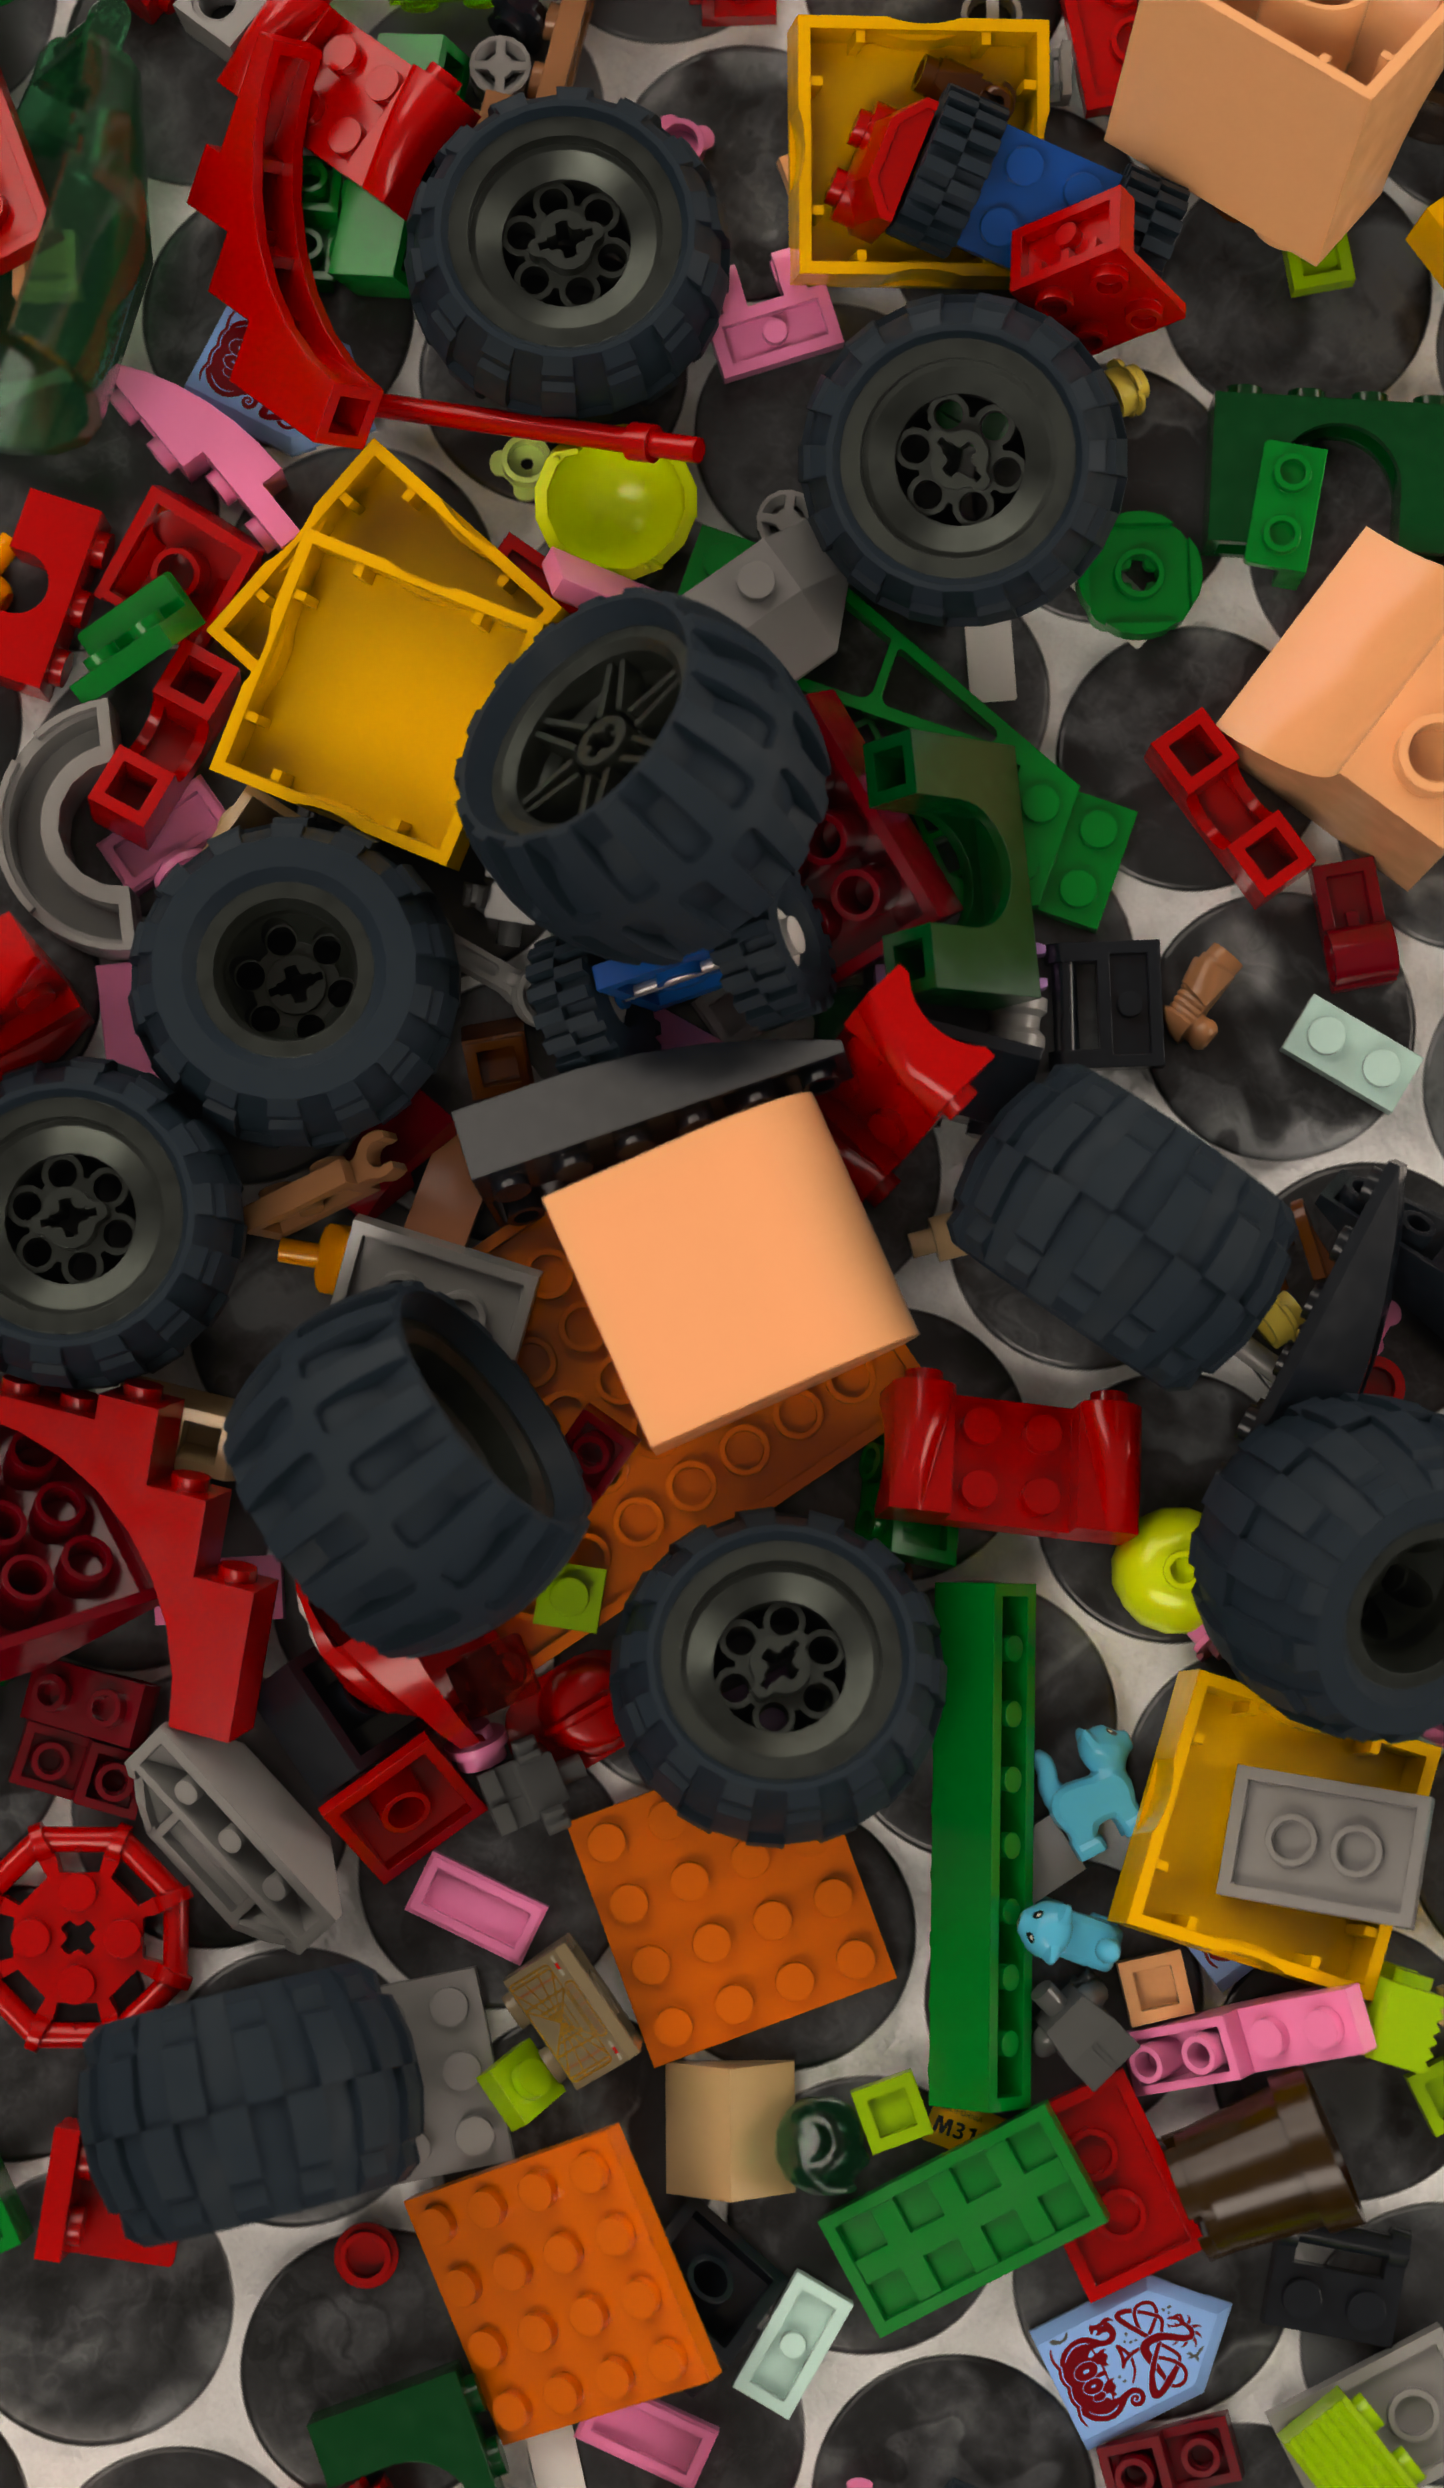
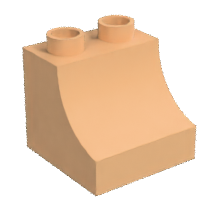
M1139 0L1104 141L1146 165L1152 173L1188 188V191L1250 227L1263 242L1271 247L1292 252L1317 267L1382 194L1397 154L1423 103L1444 70V0Z
M1366 526L1216 725L1240 756L1238 761L1240 768L1361 858L1374 856L1376 869L1407 892L1444 855V565L1412 553Z

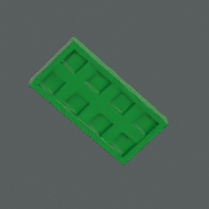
M1048 2099L822 2215L818 2220V2224L881 2339L1109 2222L1111 2215Z

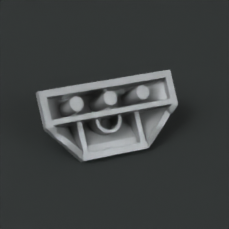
M805 520L761 539L684 593L683 596L710 606L743 626L764 643L782 662L795 681H798L837 653L848 582L847 578L826 552L822 551L808 520Z
M164 1722L124 1762L128 1776L134 1780L135 1799L146 1834L233 1930L264 1942L285 1945L286 1950L298 1955L302 1954L343 1915L331 1838L243 1742L233 1740L230 1743H225L168 1727L169 1722Z

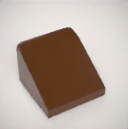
M518 1016L466 1025L461 1028V1043L473 1100L496 1097L535 1083L525 1023Z

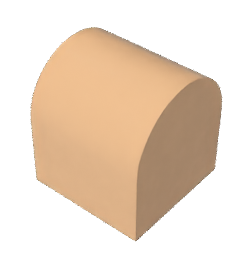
M813 1092L789 1095L739 1112L542 1197L646 1438L656 1456L841 1375L920 1335Z

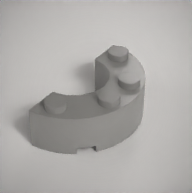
M107 697L76 705L54 716L33 732L35 736L23 748L16 760H11L0 784V866L17 899L54 936L67 945L89 955L113 961L127 962L137 924L140 921L142 922L140 898L129 886L106 885L84 875L77 867L70 845L72 820L83 799L91 792L119 744L122 745L119 713Z

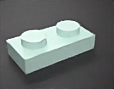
M1316 994L1310 997L1279 1050L1387 1115L1393 1112L1424 1059Z
M796 2268L735 2375L732 2387L789 2420L853 2308V2300L801 2269Z

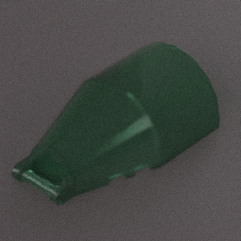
M98 0L90 8L85 21L65 38L56 37L42 48L32 77L16 110L50 202L17 302L12 296V270L0 276L1 453L10 455H59L85 446L90 442L103 423L153 266L143 87L140 70L131 57L122 50L131 24V12L123 0Z

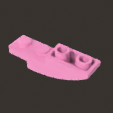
M113 363L105 370L115 389L107 398L130 427L140 420L154 438L146 443V446L168 474L179 468L189 482L193 483L211 468L212 471L205 476L207 482L228 507L236 500L251 517L244 524L245 528L256 543L266 550L265 553L267 555L275 548L279 552L282 551L296 537L300 530L273 498L288 486L282 468L234 420L199 396L175 383L146 371Z
M1359 1982L1318 1990L1317 1986L1278 1993L1126 2030L1141 2046L1126 2060L1133 2089L1137 2097L1241 2080L1256 2072L1362 2055L1377 2048Z

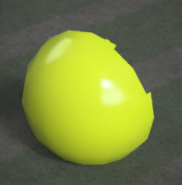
M618 424L617 426L627 427L628 424ZM559 444L546 458L534 488L535 519L550 549L553 546L631 580L663 569V565L685 545L695 518H697V486L686 462L659 458L656 463L651 464L627 460L624 454L620 452Z

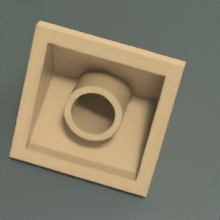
M794 2060L673 2061L665 2064L666 2194L737 2202L796 2192Z

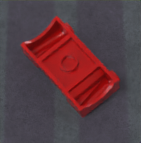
M267 0L247 28L217 82L238 98L259 31L306 41L322 50L323 54L310 99L304 147L407 222L415 191L435 155L461 125L465 127L467 124L473 128L481 118L476 111L456 95L463 84L433 61H431L426 70H423L414 63L412 65L340 15L329 5L332 0Z
M10 911L0 916L1 1081L3 1080L2 1075L5 1072L41 1060L43 1063L56 1062L74 1045L85 1030L95 1023L71 981Z
M901 964L895 967L868 992L845 1021L844 1025L846 1027L835 1039L842 1041L854 1077L841 1083L829 1093L814 1096L861 1203L863 1204L867 1200L874 1208L899 1185L901 1180L894 1172L945 1115L952 1121L979 1093L971 1084L995 1057L986 1047L956 1041L933 1026L919 1009L912 993L909 972Z
M915 1367L905 1370L904 1377L893 1380L880 1392L879 1406L884 1423V1459L879 1491L875 1503L874 1518L1117 1546L1139 1535L1142 1407L1128 1402L1129 1395L1127 1393L1117 1390L1094 1391L1090 1393V1400L1082 1401L1072 1409L956 1395V1384L943 1380V1372L941 1370L928 1367Z

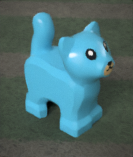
M1104 1725L1093 1726L1087 1730L1079 1727L1075 1731L1080 1759L1090 1770V1774L1085 1777L1062 1784L1058 1779L1053 1758L1041 1749L1034 1750V1769L1037 1773L1038 1790L1044 1805L1048 1809L1053 1822L1067 1834L1069 1845L1077 1859L1081 1862L1107 1850L1106 1841L1101 1834H1098L1099 1826L1104 1821L1111 1819L1121 1836L1131 1837L1140 1807L1136 1799L1133 1782L1126 1771V1762L1133 1749V1741L1125 1730L1116 1731Z
M1045 1896L1037 1904L1025 1909L1018 1918L1017 1932L1024 1946L1030 1953L1042 1958L1048 1965H1053L1061 1957L1080 1966H1087L1091 1969L1107 1972L1112 1969L1113 1964L1119 1959L1121 1954L1123 1932L1117 1924L1107 1921L1108 1917L1094 1912L1090 1915L1073 1911L1069 1904H1064L1062 1901Z

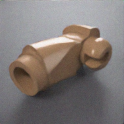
M1215 942L1206 952H1202L1199 957H1193L1181 981V989L1177 991L1173 1002L1169 1006L1163 1005V1023L1168 1034L1177 1044H1181L1186 1040L1195 1050H1203L1218 1033L1216 1022L1205 1015H1207L1209 1010L1232 983L1235 975L1243 967L1236 957Z

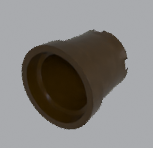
M1304 2065L1286 2067L1267 2077L1268 2086L1186 2127L1161 2136V2141L1167 2148L1164 2154L1178 2195L1189 2221L1193 2219L1195 2224H1201L1205 2236L1198 2238V2241L1210 2262L1235 2252L1326 2227L1329 2233L1332 2234L1366 2224L1362 2205L1343 2154Z

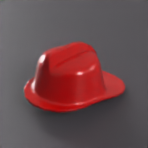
M593 1649L576 1655L533 1680L514 1696L505 1716V1728L508 1734L507 1744L511 1754L512 1747L510 1742L526 1735L534 1734L537 1742L542 1743L547 1750L551 1751L554 1761L578 1752L585 1769L625 1746L618 1726L614 1721L609 1676L612 1650Z

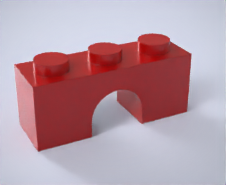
M30 487L9 547L20 562L47 572L48 589L43 600L29 611L10 613L0 610V686L50 702L55 686L59 688L65 686L73 665L74 653L68 651L75 629L76 627L84 629L92 613L95 596L89 590L97 569H106L114 550L115 535L110 533L112 527L101 510Z
M183 639L152 690V708L140 734L129 749L119 744L87 797L93 822L149 851L231 715L242 687L239 667L191 641Z
M1203 707L1196 710L1150 744L1143 758L1255 910L1304 876L1317 861L1278 809L1274 813L1270 812L1250 790L1238 767L1240 756Z

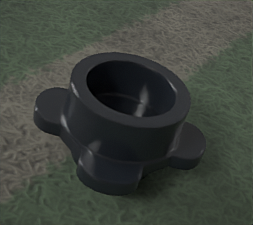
M490 0L494 9L493 13L487 18V21L495 35L513 37L524 45L530 55H536L541 49L538 36L545 27L544 23L547 14L542 3L539 0Z

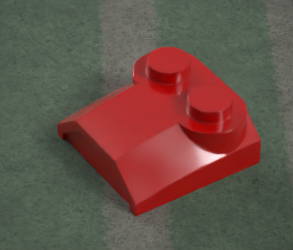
M926 97L899 110L880 101L876 102L872 112L860 108L846 144L856 148L848 170L840 167L836 168L823 199V203L833 207L829 220L847 227L849 235L869 244L875 242L892 223L939 105L938 101Z
M152 485L93 596L118 606L164 572H170L206 621L204 625L189 634L185 639L208 651L215 639L206 629L260 569L262 557L266 550L249 535L193 500L161 485Z

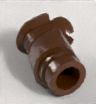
M926 54L914 75L911 90L923 95V98L929 97L939 101L947 85L953 83L1009 108L1010 113L1007 121L1015 111L1016 93L1011 84L1007 81L994 85L990 81L986 82L982 78V73L947 56L937 59Z

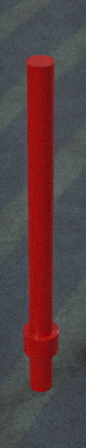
M383 393L375 418L620 452L624 454L627 460L651 464L656 463L659 458L698 464L705 455V441L701 437L663 432L662 428L657 424L635 421L630 422L627 427L559 417L534 416L507 412V410L387 393Z

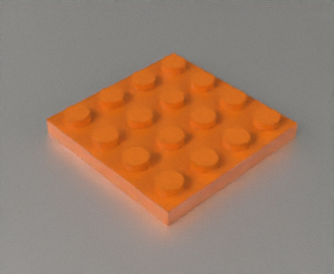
M655 1790L642 1793L571 1820L572 1825L568 1828L570 1837L654 2068L897 1978L845 1834L823 1843L815 1840L784 1845L783 1849L746 1846L745 1841L716 1832L708 1834L677 1816V1811Z
M619 2122L419 2192L403 2202L473 2373H476L485 2402L503 2446L712 2381L722 2373Z

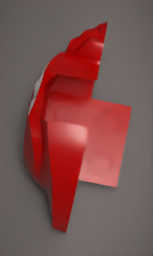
M295 1580L299 1612L308 1622L309 1635L322 1658L349 1693L368 1707L386 1713L422 1718L436 1732L460 1749L486 1741L482 1734L474 1733L466 1719L470 1711L467 1705L459 1700L445 1669L499 1638L495 1629L461 1646L433 1655L407 1659L406 1656L392 1659L380 1655L373 1646L363 1641L357 1642L342 1631L340 1624L321 1607L317 1608L300 1590L299 1583Z

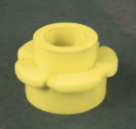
M1121 359L1110 360L1107 363V370L1104 372L1120 404L1123 418L1126 416L1132 418L1135 415L1143 414L1146 409V399L1150 395V386L1144 372L1135 364L1125 366Z
M1283 1290L1278 1294L1276 1302L1257 1327V1330L1271 1346L1278 1349L1289 1340L1295 1342L1300 1332L1298 1328L1306 1320L1300 1317L1302 1309L1291 1294Z

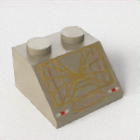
M570 1931L505 1977L503 1983L509 1992L501 1997L503 2003L522 2029L530 2024L533 2025L546 2044L538 2053L550 2073L559 2083L569 2078L576 2090H579L640 2053L643 2037Z

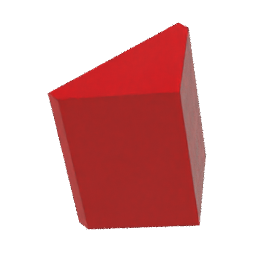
M429 1728L318 1809L322 1817L382 1884L385 1885L487 1811L488 1807L465 1774L458 1770L456 1762L450 1761L445 1753L444 1745L432 1728Z

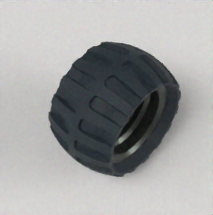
M645 587L625 588L622 594L608 598L602 596L595 597L579 605L578 611L559 623L552 622L533 638L534 643L513 664L509 662L494 681L495 688L488 696L481 710L475 711L466 730L468 739L463 755L457 759L454 780L460 793V798L455 803L467 838L486 870L511 902L536 924L568 944L609 960L640 966L641 962L660 966L683 962L686 955L701 949L710 951L731 938L730 933L743 925L752 916L757 918L775 900L773 895L784 884L792 872L797 873L810 852L808 844L817 823L823 822L829 799L825 790L826 777L831 775L829 756L822 733L798 683L777 656L755 635L736 621L714 608L686 596L667 591L660 592Z
M408 1280L374 1287L342 1299L307 1319L291 1331L254 1370L237 1395L224 1421L223 1429L227 1432V1439L223 1445L226 1464L232 1469L237 1483L236 1491L245 1510L252 1515L264 1536L263 1541L278 1562L281 1561L289 1573L299 1583L300 1590L317 1608L321 1607L340 1624L342 1631L357 1642L363 1641L373 1646L380 1655L392 1659L404 1656L407 1659L433 1655L475 1640L504 1624L525 1609L550 1585L578 1548L591 1523L587 1517L592 1510V1501L582 1478V1467L576 1454L571 1451L560 1430L561 1425L549 1406L544 1404L521 1367L505 1353L493 1339V1335L479 1321L473 1320L456 1305L454 1300L441 1291L434 1292L427 1289L423 1282Z

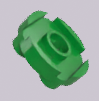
M1129 511L1118 515L1103 547L1104 549L1082 577L1074 582L1079 603L1086 611L1088 621L1094 628L1099 631L1109 632L1122 639L1149 640L1160 637L1182 624L1200 594L1203 581V567L1198 548L1190 537L1186 539L1180 530L1172 526L1173 521L1161 514L1149 511ZM1132 561H1142L1144 571L1154 572L1155 581L1146 583L1144 591L1133 590L1131 583L1124 582L1121 573L1130 570Z

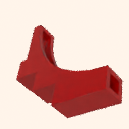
M259 31L222 147L211 144L205 145L187 200L188 205L227 231L208 292L249 321L229 381L312 442L363 450L384 390L355 363L333 329L318 294L307 251L302 207L303 147L310 99L323 51L306 41Z
M4 1374L0 1381V1424L19 1431L61 1457L98 1491L128 1531L152 1578L166 1624L172 1673L168 1727L225 1743H230L253 1729L279 1580L257 1574L258 1567L248 1562L239 1560L220 1561L232 1489L210 1484L211 1477L203 1472L188 1469L174 1470L185 1399L163 1394L164 1386L162 1384L145 1379H126L124 1385L98 1395L91 1391L78 1389H63L61 1393L42 1389L41 1385L19 1377Z

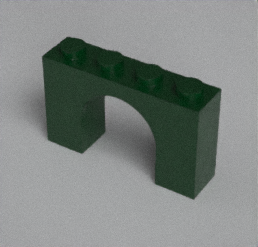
M1233 384L1225 387V391H1215L1208 408L1201 556L1243 558L1262 450L1267 440L1272 439L1300 445L1315 441L1333 440L1348 443L1363 450L1375 460L1383 471L1391 494L1389 540L1425 559L1444 565V396L1422 395L1415 397L1413 402L1388 401V395L1385 393L1361 391L1351 394L1350 399L1325 397L1326 393L1321 389L1307 387L1291 389L1287 395L1263 394L1261 387L1251 384Z
M908 729L863 744L869 808L918 815L932 822L951 844L958 859L963 879V910L956 925L929 922L882 936L886 976L901 964L909 972L913 996L916 1003L994 1011L1041 998L1015 746L916 729Z
M460 2359L313 2412L306 2425L328 2488L405 2462L427 2463L439 2467L454 2476L464 2488H505L501 2476L509 2473V2466L503 2446L497 2435L487 2438L479 2413L487 2411V2404L476 2373L465 2376Z

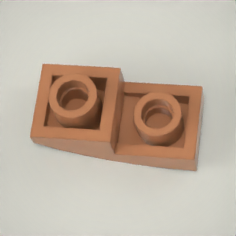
M458 1134L432 1153L404 1228L467 1247L480 1210H483L485 1202L471 1180Z

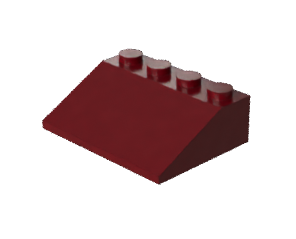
M831 689L805 695L824 738L830 761L831 775L827 776L825 781V790L829 801L824 820L817 823L808 844L810 852L798 872L801 875V886L808 885L813 894L811 902L814 909L820 908L824 920L821 923L823 932L830 936L833 948L828 949L829 956L835 960L837 973L831 976L838 986L884 959L882 936L929 922L943 923L961 912L963 906L907 813L869 808L863 744L866 743L835 690Z
M53 1386L41 1387L42 1389L61 1393L63 1389H70ZM0 1424L1 1682L40 1669L160 1604L152 1578L132 1538L98 1491L61 1457L19 1431Z

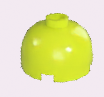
M1189 1507L1159 1508L1139 1517V1535L1120 1546H1116L1111 1559L1112 1585L1122 1606L1140 1625L1163 1634H1187L1203 1624L1191 1593L1197 1581L1194 1577L1195 1568L1188 1563L1191 1533L1199 1526L1202 1516L1201 1512Z

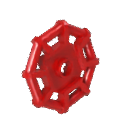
M40 1821L28 1826V1834L0 1861V1914L14 1917V1929L11 1933L13 1956L0 1960V2016L25 2041L24 2048L37 2053L40 2048L83 2049L82 2044L95 2027L164 2008L181 1990L188 1991L193 1977L188 1974L189 1900L195 1896L191 1886H183L132 1833L134 1827L129 1824L120 1822L118 1827L45 1826ZM59 1852H105L100 1870L90 1872L63 1871ZM37 1861L39 1862L47 1878L23 1902L5 1894ZM124 1862L156 1896L141 1904L115 1877L121 1864ZM162 1912L163 1960L146 1956V1945H144V1928H146L147 1917ZM69 1921L77 1926L88 1921L94 1926L95 1930L90 1936L91 1942L95 1945L92 1952L87 1954L81 1948L71 1952L64 1943L69 1936L64 1928ZM19 1970L45 1997L36 2014L2 1978ZM137 1971L153 1979L154 1981L121 2012L113 1995ZM61 2003L72 2005L97 2003L101 2022L54 2021L57 2018Z

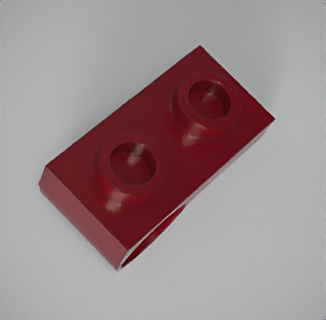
M1374 856L1311 867L1308 875L1331 994L1395 983L1400 969L1399 952L1393 926L1390 920H1386Z
M57 1659L31 1672L20 1717L125 1748L138 1749L149 1737L162 1686Z

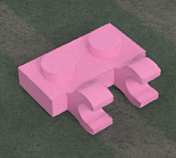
M790 247L770 254L772 261H769L770 268L781 296L757 304L747 305L735 264L730 265L729 292L725 296L719 317V327L711 339L712 348L724 384L835 351L844 346V339L827 285H815L809 288L807 285H790Z

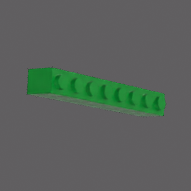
M935 1582L934 1613L941 1628L940 1641L944 1663L947 1666L945 1706L932 1745L930 1997L928 2004L930 2013L929 2106L983 2113L1027 2109L1031 2107L1032 1953L1026 1949L1017 1932V1922L1020 1914L1025 1909L1033 1906L1036 1584Z

